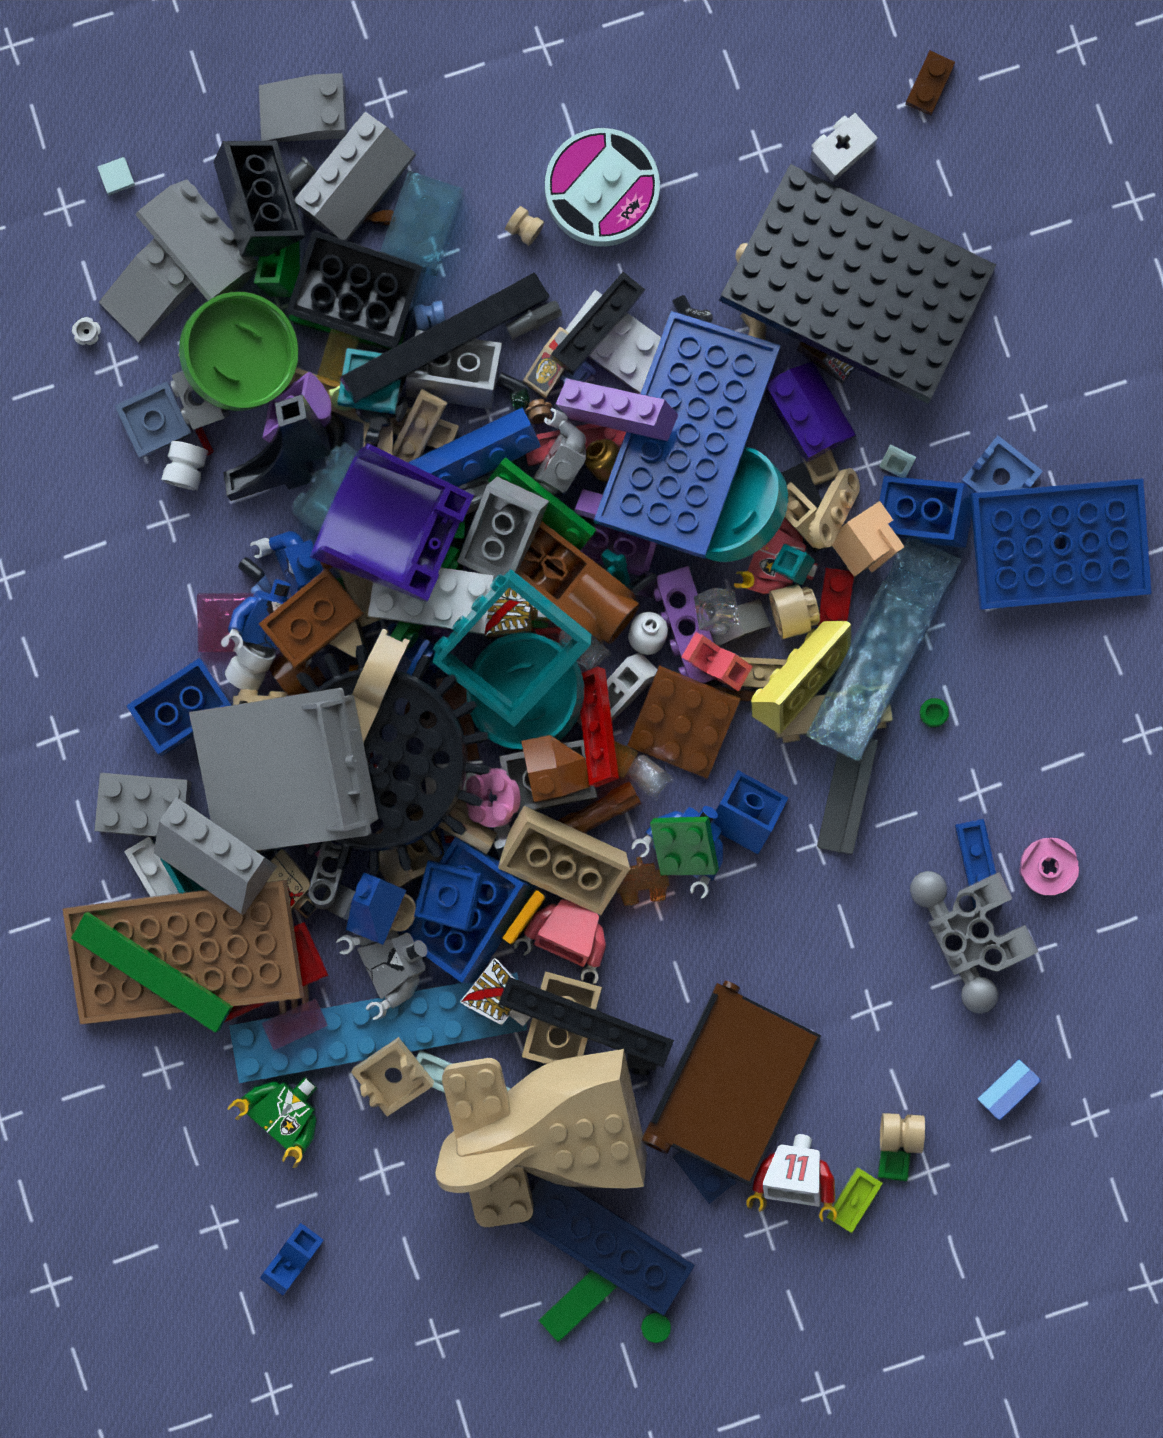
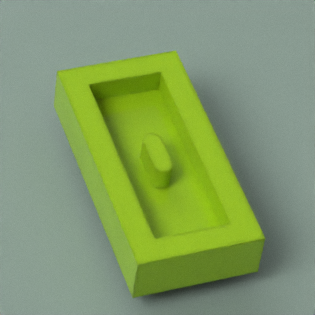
M857 1167L833 1204V1207L837 1210V1218L834 1222L852 1233L883 1183ZM830 1210L826 1217L832 1221L834 1214Z

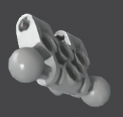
M932 871L919 873L911 882V897L916 904L928 908L933 918L928 923L953 975L959 973L965 984L961 992L963 1004L973 1013H987L997 1004L999 994L997 987L991 980L980 977L976 965L979 964L982 967L998 972L1038 952L1026 925L998 936L994 933L992 921L986 917L987 911L1013 899L1001 873L998 872L959 890L953 910L948 911L944 902L947 886L942 876ZM969 895L976 900L975 909L964 911L960 907L959 901L963 896ZM977 922H984L989 927L988 935L982 938L975 936L972 931L973 925ZM949 935H958L962 939L963 944L961 948L951 950L947 947L946 938ZM994 948L1001 952L1002 959L999 963L991 964L986 960L985 953L989 949Z

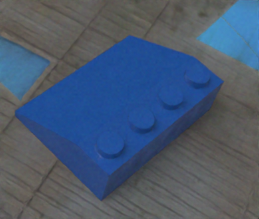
M455 836L439 863L484 874L471 931H464L415 918L408 929L397 932L398 934L409 933L414 942L417 940L422 941L427 948L425 957L461 983L474 984L484 971L502 942V937L517 918L536 885L498 868L500 861L488 854H484Z

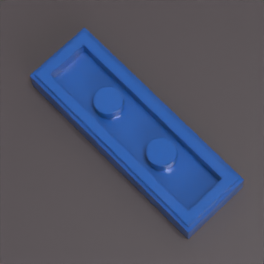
M984 819L956 824L955 829L968 886L996 874ZM970 896L973 909H975L976 900Z

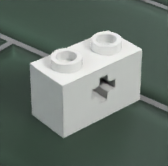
M856 113L849 118L843 116L833 126L835 131L828 137L823 134L812 144L814 149L811 152L810 158L832 182L838 179L876 145L877 136ZM837 143H847L846 149L844 147L839 150L836 148Z

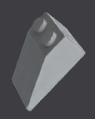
M342 73L314 74L259 85L261 141L343 139L346 136L345 81Z
M154 238L135 256L99 303L140 343L197 287Z
M499 477L493 479L485 488L457 562L481 574L493 575V579L499 574L504 576L510 569L517 573L541 524L549 500Z

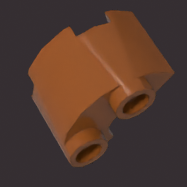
M282 652L276 655L269 668L288 696L309 693L296 677L300 672L311 676L318 687L327 681L317 666L312 669L308 665L306 668L305 663L296 670Z

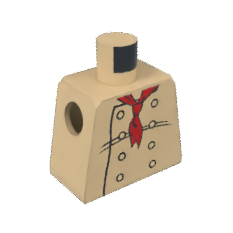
M281 849L271 860L277 867L267 882L287 879L291 912L295 908L307 919L317 909L311 903L310 898L306 896L309 892L311 881L290 855Z

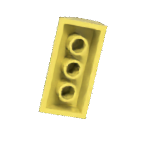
M823 621L817 629L813 628L807 634L802 646L799 649L795 648L789 654L786 664L781 669L777 668L772 673L769 683L763 689L760 688L754 693L751 699L752 717L778 734H781L851 655V624L847 621Z

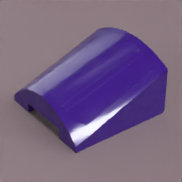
M367 444L355 454L326 514L310 558L427 602L439 577L438 572L459 524L463 522L474 495L371 444Z

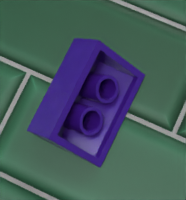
M813 361L789 369L769 381L765 396L806 463L813 461L827 451L856 436Z

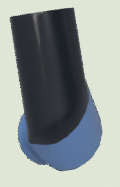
M248 557L242 559L238 568L256 583L251 588V593L255 594L256 591L270 593L271 585L263 569Z

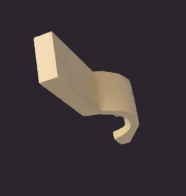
M382 629L352 694L355 698L363 744L380 709L391 679L410 640L405 638L401 642L388 636V630Z

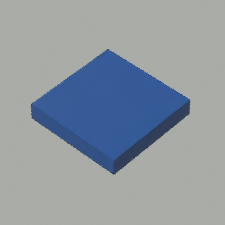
M428 860L414 917L464 931H471L484 874Z

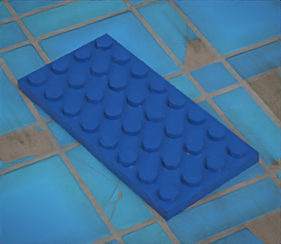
M671 311L640 394L666 400L678 414L677 420L668 441L626 432L596 512L594 523L705 559L780 353L781 345Z

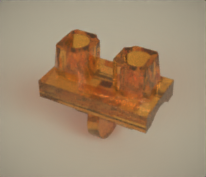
M636 856L637 865L630 866L629 871L617 889V894L620 893L623 904L628 906L639 903L638 891L649 889L651 901L666 900L667 886H670L668 875H660V870H655L654 862L643 864L642 857Z

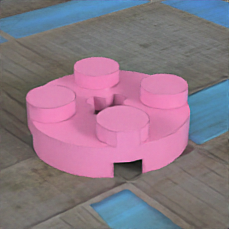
M491 768V773L475 774L468 778L466 792L477 794L484 800L482 806H471L467 803L469 818L473 822H478L485 827L504 826L511 821L509 819L512 818L513 813L518 812L521 801L520 790L516 781L511 780L505 774L508 773L505 770ZM491 791L493 795L497 796V800L493 801V804L489 799Z
M1042 838L1032 842L1024 850L1020 859L1019 873L1027 887L1035 893L1054 896L1070 889L1077 880L1079 874L1077 855L1075 850L1061 839ZM1053 859L1055 861L1054 867L1057 869L1056 872L1045 874L1042 862L1044 860L1049 862Z

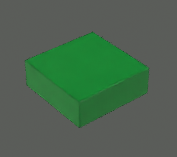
M902 1150L897 1152L880 1151L877 1177L907 1181L911 1153Z

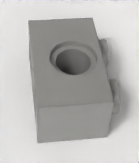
M183 370L172 375V390L176 397H180L184 408H181L183 419L187 425H191L192 430L219 421L230 415L228 410L216 407L206 400L202 404L196 403L192 398L193 388L188 383Z

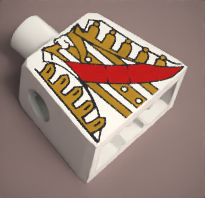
M496 958L492 960L460 1001L463 1005L500 1025L509 1016L522 1026L530 1019V1016L498 1005L508 976L514 977Z

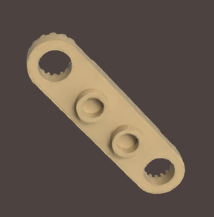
M852 468L843 469L836 473L835 481L831 482L815 513L814 521L810 523L811 527H809V530L811 532H809V535H812L810 539L811 541L814 540L812 544L815 545V548L823 549L833 545L859 494V479Z

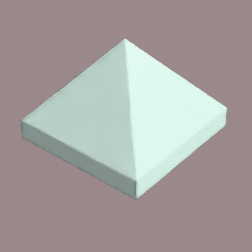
M890 444L879 467L899 477L906 478L916 457Z

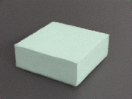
M125 157L98 166L108 195L135 186Z

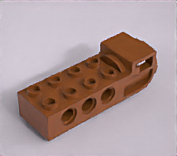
M541 521L517 574L591 633V639L600 646L604 641L611 644L636 615L640 606L636 596L619 580Z

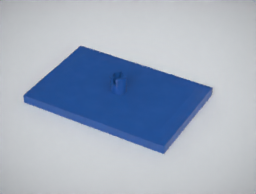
M1143 478L970 493L979 609L1152 594ZM1057 539L1060 541L1059 548L1055 545Z

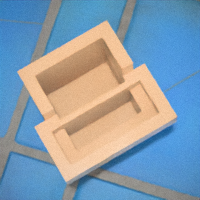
M880 501L843 525L832 545L854 577L867 568L871 573L904 548L902 542L889 526V523L893 521L892 517Z

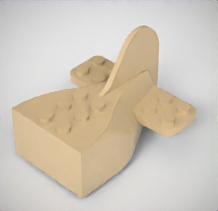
M624 1049L565 1058L548 1063L530 1073L508 1091L501 1065L493 1058L453 1063L444 1069L442 1083L454 1131L448 1135L442 1144L435 1172L438 1185L445 1191L452 1193L469 1192L474 1216L480 1226L494 1227L528 1221L532 1217L534 1204L526 1172L552 1183L569 1187L624 1189L644 1187L647 1151L645 1144L641 1142L643 1133Z

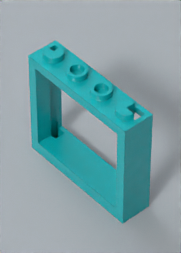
M510 569L504 576L499 574L490 585L491 590L485 597L481 594L471 606L472 611L467 617L462 615L452 627L454 631L448 638L443 636L439 639L433 648L435 650L433 663L449 676L454 674L460 685L515 727L589 648L592 634ZM509 587L572 637L566 646L513 702L450 653Z

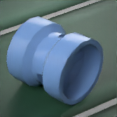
M442 300L435 301L429 306H424L423 304L414 305L418 330L426 331L445 321Z

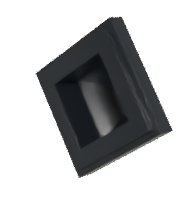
M644 571L626 587L634 595L653 598L657 576L655 573Z

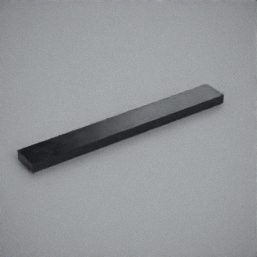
M534 272L342 375L340 381L356 404L548 300L550 296Z

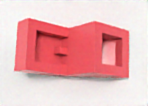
M695 632L681 657L700 671L736 691L740 690L753 667L735 653L719 647Z

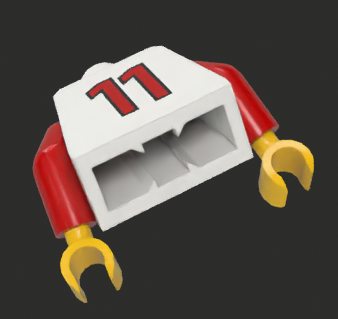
M803 1134L796 1135L793 1146L779 1145L775 1153L770 1154L762 1161L754 1178L752 1190L755 1191L754 1195L750 1196L746 1202L749 1209L752 1208L755 1198L760 1201L759 1212L766 1208V1199L820 1207L821 1201L824 1203V1207L819 1213L821 1221H824L823 1211L827 1209L831 1210L834 1214L833 1222L836 1220L837 1210L832 1206V1203L835 1202V1179L827 1162L820 1159V1152L810 1149L812 1139L809 1136Z

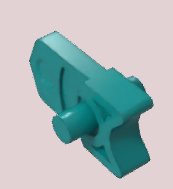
M606 549L601 555L604 566L607 568L606 571L627 586L631 581L626 568V557L623 554L615 555L609 549Z

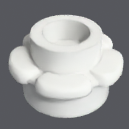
M84 317L73 325L72 333L75 335L74 339L78 344L92 345L98 341V334L101 333V329L97 322H93L92 318ZM85 329L89 330L88 334H84Z

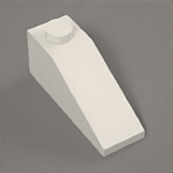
M641 653L627 657L607 679L612 721L654 680L657 669ZM580 714L577 719V722L582 726Z

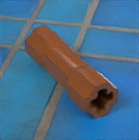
M628 781L611 790L607 796L578 812H572L557 821L586 834L617 815H623L641 805V801Z

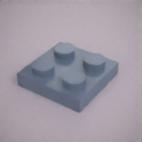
M167 381L115 405L140 459L171 445L172 441H180L192 435Z

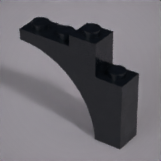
M303 394L275 403L278 429L272 441L249 461L223 472L226 494L230 501L283 484L290 490L316 481L313 460L329 456L331 452L327 431Z

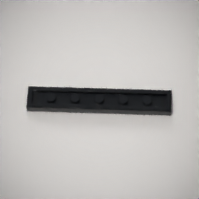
M509 976L498 1002V1005L616 1050L624 1049L626 1054L663 1068L674 1042L670 1038Z

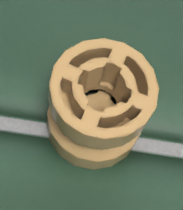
M520 206L511 216L505 230L512 235L518 234L521 237V241L530 246L541 232L545 222L538 217H530L528 210Z

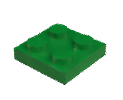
M709 817L653 818L650 825L660 875H716L719 866Z

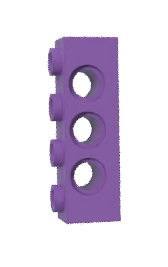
M686 566L658 575L653 595L656 602H662L664 612H661L660 615L666 621L667 627L671 629L674 638L669 640L674 657L680 656L683 665L678 668L679 673L704 684L717 681L681 658L695 632L702 634L713 642L689 567ZM674 594H681L685 598L686 604L682 608H674L670 605L669 598ZM681 622H691L695 627V632L690 636L682 635L678 629Z

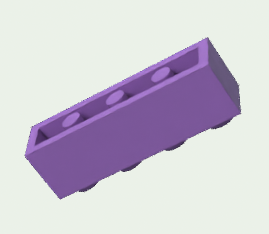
M566 378L556 405L569 419L668 441L678 417L675 410L664 399Z

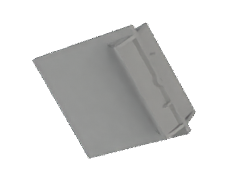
M336 688L189 712L210 819L244 844L258 851L371 834L370 824L378 819L354 695L344 696L343 689Z

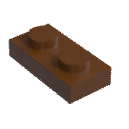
M929 50L905 105L931 116L955 61Z

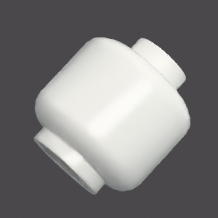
M644 612L639 614L631 623L628 635L630 645L641 654H655L665 644L668 634L667 623L657 613Z

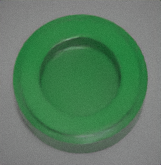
M931 698L921 705L919 716L923 724L936 728L947 721L949 708L943 700Z
M652 1312L644 1317L641 1330L643 1336L648 1341L659 1343L667 1339L671 1331V1325L665 1315Z

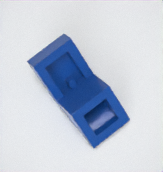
M300 1223L263 1272L260 1279L281 1295H284L324 1239Z

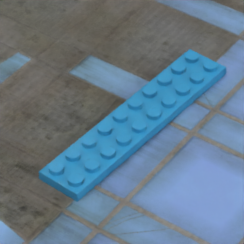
M516 972V973H511V975H512L516 980H518V974H517V972ZM457 983L415 991L411 998L394 1009L388 1008L386 1015L381 1019H372L380 1013L377 1005L370 1010H366V1007L371 1002H383L386 1000L385 997L229 1025L239 1083L363 1061L398 1037L409 1051L412 1052L528 1029L527 1024L522 1026L510 1016L500 1025L463 1005L460 1001L474 985L471 983Z

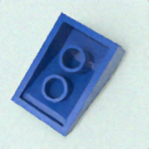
M884 476L879 501L892 517L893 521L889 523V526L897 537L936 545L966 548L972 517L970 493H976V491L964 483Z

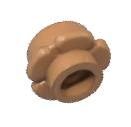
M544 399L531 401L528 404L529 407L525 410V414L529 417L532 424L544 423L545 418L551 419L552 417L550 410L552 404L549 402L545 403Z

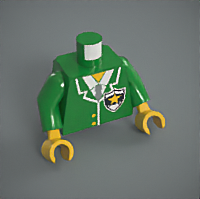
M306 1077L294 1089L286 1082L279 1084L273 1081L254 1087L241 1099L234 1100L227 1109L230 1110L233 1106L240 1109L241 1113L235 1118L236 1120L241 1119L245 1114L252 1118L286 1149L282 1161L284 1162L288 1156H293L296 1162L292 1168H297L302 1155L314 1140L317 1118L313 1113L316 1109L307 1100L318 1088Z

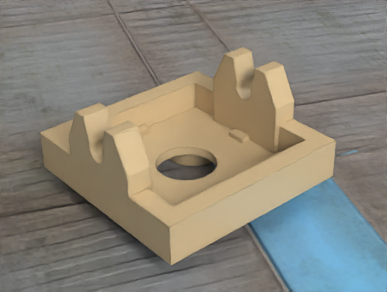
M399 1037L353 1067L351 1071L361 1084V1095L363 1097L368 1095L370 1098L369 1105L371 1107L379 1106L387 1117L433 1087L434 1080ZM397 1068L402 1073V1079L396 1083L388 1081L385 1076L386 1070Z

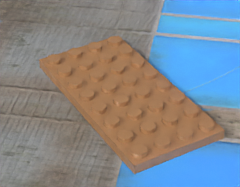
M287 879L266 882L244 915L207 890L62 909L80 1024L183 1012L71 939L83 915L87 912L232 1006L304 997Z

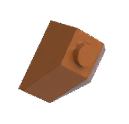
M551 735L521 741L534 802L561 797L591 787L588 781L585 757L570 749Z

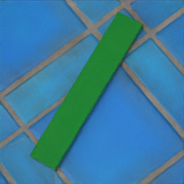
M89 912L83 915L71 939L215 1033L220 1031L233 1008L232 1005Z

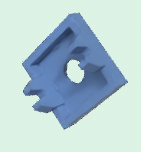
M997 435L961 482L976 491V493L1030 488L1043 471ZM1002 468L1008 471L1010 479L1007 484L998 485L994 482L993 473L995 470Z

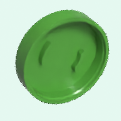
M229 292L210 299L190 316L181 334L179 357L188 383L200 397L222 409L246 411L270 402L279 396L289 385L297 367L298 343L290 321L274 303L253 293Z

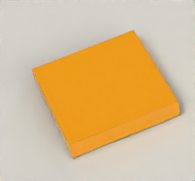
M537 890L534 892L502 939L511 945L516 942L545 901L543 894Z

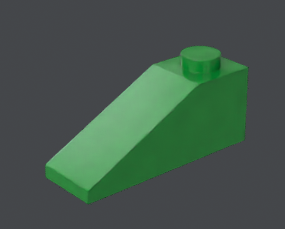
M299 241L269 256H259L254 284L270 297L292 296L300 271Z

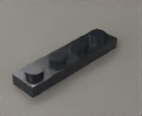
M622 272L551 353L550 358L573 376L644 294L645 288Z

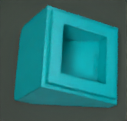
M783 544L771 570L802 585L815 560L807 553Z

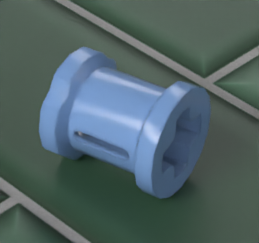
M585 361L573 376L567 372L565 376L561 375L559 380L563 384L566 378L585 382L590 375H595L596 370Z

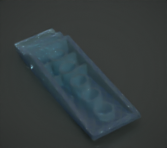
M907 538L904 548L901 550L898 558L895 559L885 581H882L806 734L807 738L858 762L860 761L962 562L960 558L918 539Z

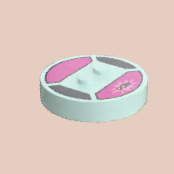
M596 128L572 136L554 153L546 171L545 196L552 218L564 233L587 245L613 246L635 237L652 219L659 200L660 179L652 155L641 142L619 130Z

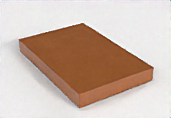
M326 568L261 621L259 625L297 670L365 613L330 570Z

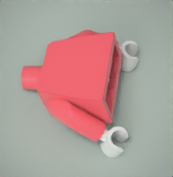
M561 899L558 905L550 904L534 914L524 930L525 936L519 938L514 943V948L517 949L519 943L524 941L528 945L524 955L530 953L533 945H536L582 967L587 963L588 966L581 971V980L583 982L585 973L593 972L595 977L592 984H595L598 981L596 968L601 965L606 942L603 927L598 924L599 915L566 899Z

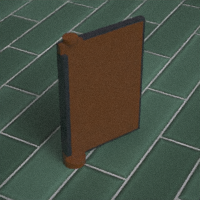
M724 981L723 985L716 983L644 1132L641 1142L664 1154H668L670 1148L673 1147L751 1186L821 1035L738 994L739 986L732 982Z

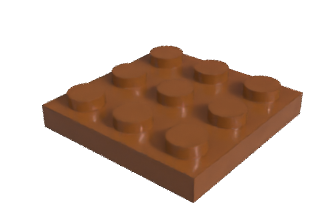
M659 665L627 746L708 779L741 698Z

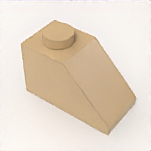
M791 482L787 485L788 506L785 518L814 548L815 545L812 544L814 540L811 541L810 539L812 535H809V532H811L809 527H811L810 523L816 517L815 513L818 508Z

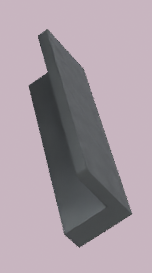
M848 735V744L838 748L817 847L852 855L878 740H868L867 738V743L859 747V738L849 742ZM857 740L858 749L853 752L858 750L859 758L850 755L853 752L850 753L849 744ZM848 745V753L840 750ZM866 746L863 754L860 757L859 749Z

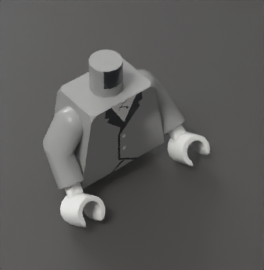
M551 408L550 410L554 412V417L552 420L545 418L544 422L547 425L560 429V434L532 479L555 496L556 494H565L585 462L586 437L576 426L567 421L568 418L565 413Z
M393 930L389 931L384 945L360 935L356 937L344 935L336 941L337 943L346 940L349 943V949L339 952L343 955L350 953L356 945H361L357 950L380 999L386 998L383 1002H371L367 1005L366 1010L372 1009L375 1005L380 1009V1013L372 1019L383 1018L388 1008L394 1009L413 996L420 981L419 975L425 971L422 957L426 956L427 948L422 941L417 940L414 942L409 933L398 934L397 931Z

